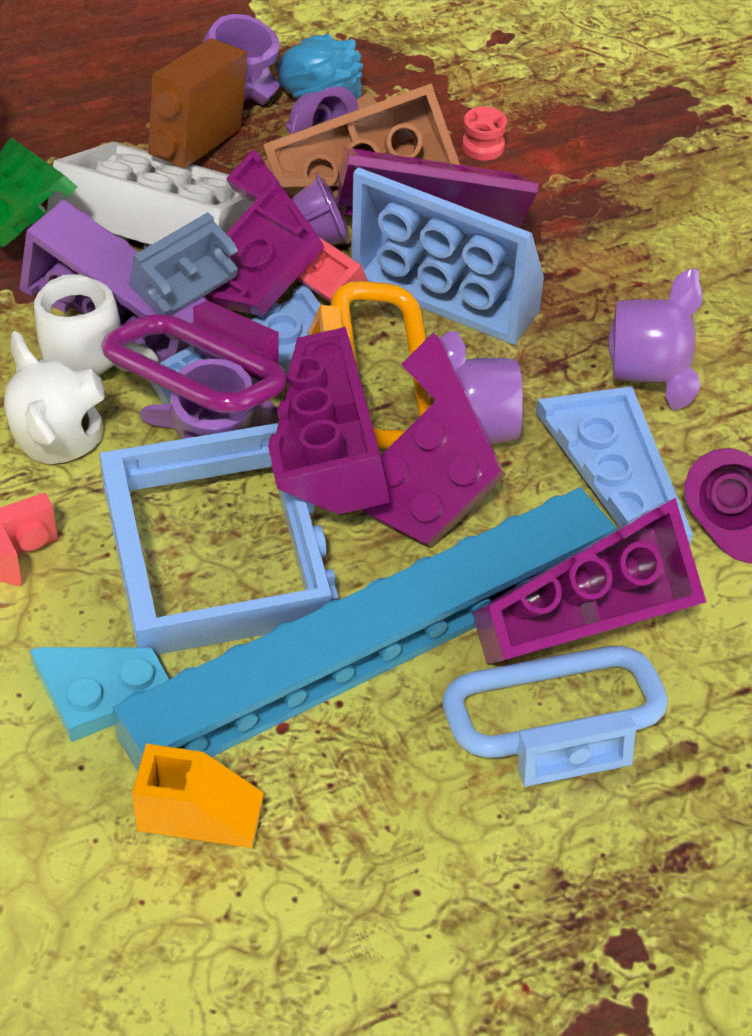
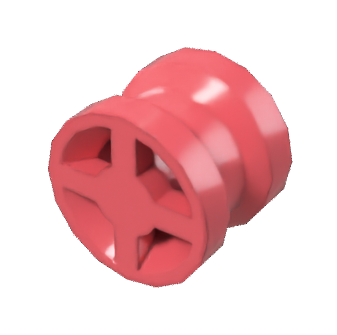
M487 106L475 107L466 113L464 118L466 133L463 136L462 149L466 155L483 161L493 160L502 155L505 146L503 134L507 126L505 114L496 108Z

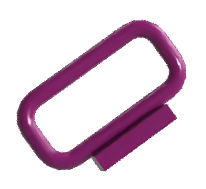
M208 300L193 306V323L171 315H147L113 329L106 334L101 343L104 356L112 363L206 409L216 412L237 413L252 409L282 392L287 381L286 373L282 366L279 365V332ZM167 334L194 346V351L211 359H226L241 365L250 377L259 380V382L238 392L217 391L125 346L148 335Z

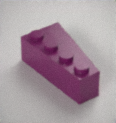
M673 498L645 511L478 608L472 614L486 663L491 664L706 603L707 601L676 498Z

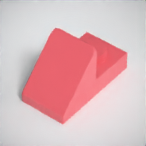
M46 492L0 507L1 582L21 586L22 578L17 554L36 550L45 544L58 540L53 506Z

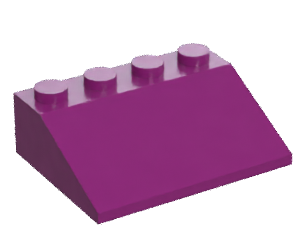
M344 147L336 202L338 205L345 206V214L353 215V176L355 170L359 167L519 228L538 193L539 183L517 173Z

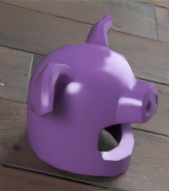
M230 14L220 17L209 29L203 42L213 38L248 51L243 101L251 99L264 106L271 100L280 86V83L270 73L268 67L275 63L280 48L278 36L263 22L249 15Z
M688 269L676 277L672 283L669 299H628L616 301L615 315L610 328L609 352L613 364V378L631 382H666V398L671 410H679L690 404L697 396L700 388L698 374L691 368L696 347L695 322L692 315L702 305V288L698 269Z
M447 332L440 339L448 350L449 358L466 389L465 392L491 444L518 440L521 434L523 413L522 380L519 363L515 359L475 358L466 360V346L458 332Z
M226 359L196 360L179 371V373L221 392H238L253 385L251 377L241 365ZM171 391L170 404L149 405L144 407L140 413L142 421L151 426L175 428L180 439L279 423L278 409L270 400L243 412L221 413L206 409Z

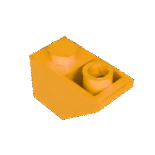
M146 743L132 791L136 828L140 832L253 848L264 792L205 752Z

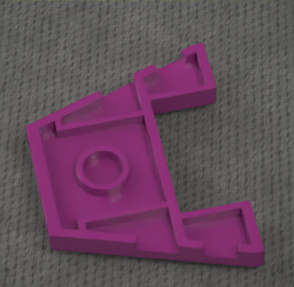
M252 150L226 178L233 191L254 202L226 232L236 245L238 252L231 256H228L226 253L224 254L238 268L236 277L204 297L206 300L226 309L264 316L325 246L293 200L290 199L277 178L268 169L258 152Z
M434 332L401 365L435 399V402L381 455L390 502L360 509L430 547H433L506 475L486 431L465 392L466 389L449 358L444 342Z

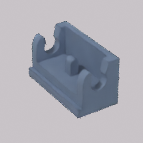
M207 212L133 256L129 286L156 314L172 316L236 277L238 268L224 253L231 256L238 252V249L232 239L214 222V217Z

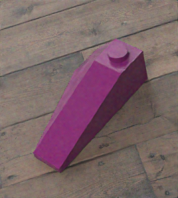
M346 327L297 338L287 374L289 384L285 400L280 401L277 411L279 423L276 434H271L268 445L277 489L337 514L389 503L390 499L381 456Z

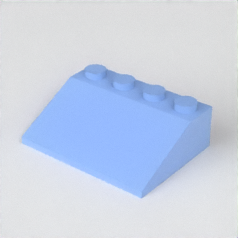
M358 167L355 170L353 176L352 259L362 265L367 280L369 282H382L401 286L414 296L420 308L516 345L540 312L544 276L532 233Z

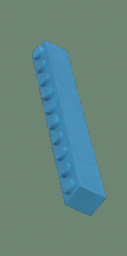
M581 487L562 496H553L535 509L520 516H510L501 522L500 525L477 536H468L459 541L454 547L437 555L423 557L413 563L411 567L388 578L376 579L356 593L341 600H331L325 603L319 610L294 622L282 623L274 628L272 632L247 644L235 645L223 655L198 667L186 668L176 674L174 678L147 691H138L129 695L123 702L113 706L117 739L137 771L139 770L146 743L201 751L213 757L476 628L472 614L473 611L596 541L617 527Z

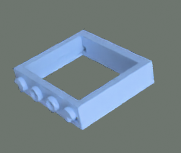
M278 423L99 453L103 487L136 647H152L155 654L159 655L266 635L272 632L278 625L285 622H294L319 610L325 603L338 599L335 587V573L333 569H324L321 558L326 556L323 529L321 525L313 526L309 515L314 513V504L278 489L304 590L156 617L129 491L272 467L268 445L271 434H276Z

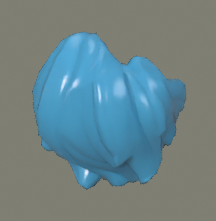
M329 33L303 39L299 45L289 48L278 62L280 85L295 99L308 92L323 91L330 87L341 86L350 90L357 100L362 95L360 80L362 78L363 64L360 62L362 60L361 53L355 50V40L352 38L350 40H335Z

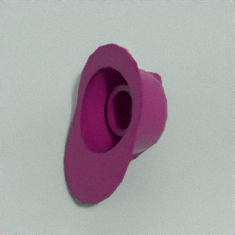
M734 448L714 449L700 456L690 467L684 483L686 502L693 515L722 550L734 559L752 563V456L747 452Z

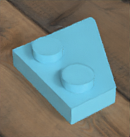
M37 647L30 650L32 664L71 742L115 725L113 706L123 702L129 695L135 692L147 691L169 680L152 647Z

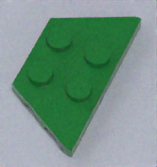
M13 138L7 141L0 153V246L2 247L6 246L26 227L34 224L46 214V209L40 204L59 190L64 196L68 197L77 188L64 174Z

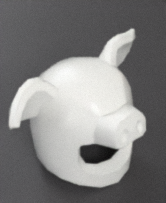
M80 274L62 275L49 281L38 292L34 300V315L37 340L43 358L39 361L55 360L75 372L93 368L98 375L103 374L113 365L123 372H130L109 361L104 356L101 348V343L106 334L121 326L115 298L107 285ZM70 295L88 296L92 299L96 308L90 313L72 317L55 316L50 313L52 304ZM130 343L125 346L159 362L155 352L142 343Z
M14 331L11 334L10 349L18 371L11 377L5 387L4 411L17 445L33 461L48 465L65 463L81 457L91 451L103 437L104 425L102 418L94 407L104 400L105 397L101 378L93 368L75 372L55 360L39 361L29 351L22 335ZM83 416L89 419V425L85 432L81 426Z

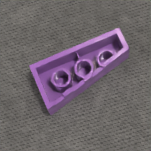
M63 199L27 230L19 288L22 292L34 296L49 281L57 277L80 274L95 279L109 287L116 301L121 326L140 317L156 315L151 307L129 286L133 256L139 252L132 248L126 240L115 236L95 222L86 212L78 210ZM84 295L66 296L51 305L64 313L70 308L83 314L90 313L96 309L92 299ZM201 297L172 316L193 323V306L206 301L205 297ZM167 334L148 335L132 342L142 343L150 347L161 362L191 346Z

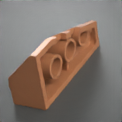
M432 83L263 144L272 172L282 188L307 187L316 180L315 174L317 173L330 187H338L344 147L460 165Z

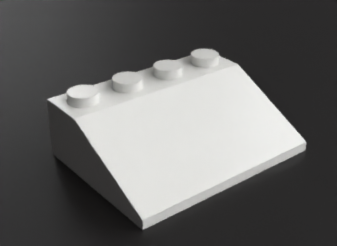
M110 142L54 160L53 167L71 180L77 188L68 197L64 196L59 190L48 198L46 213L64 199L78 210L89 214L95 222L115 236L121 237L126 241L133 239L143 242V247L147 248L207 212L214 217V222L226 233L254 202L232 190L226 180L229 174L194 164L184 169L148 154V151L117 142Z

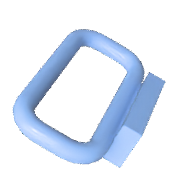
M604 646L461 675L447 686L442 697V703L453 737L460 747L472 755L484 758H501L517 754V771L524 787L632 765L636 730L652 726L659 721L665 714L668 698L666 689L655 667L644 654L629 647ZM611 667H620L632 672L646 699L642 706L499 735H485L476 731L464 704L468 696L476 693Z

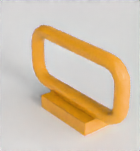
M369 281L347 282L340 286L331 298V306L320 305L307 331V335L346 327L358 370L349 305L354 300L382 301L392 303L402 311L409 356L426 340L422 311L414 296L401 286ZM413 377L420 417L433 404V397ZM373 426L379 449H388L405 432L404 430L378 429Z

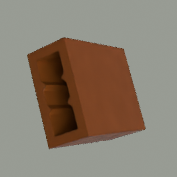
M210 38L152 74L148 154L185 169L241 130L248 51Z

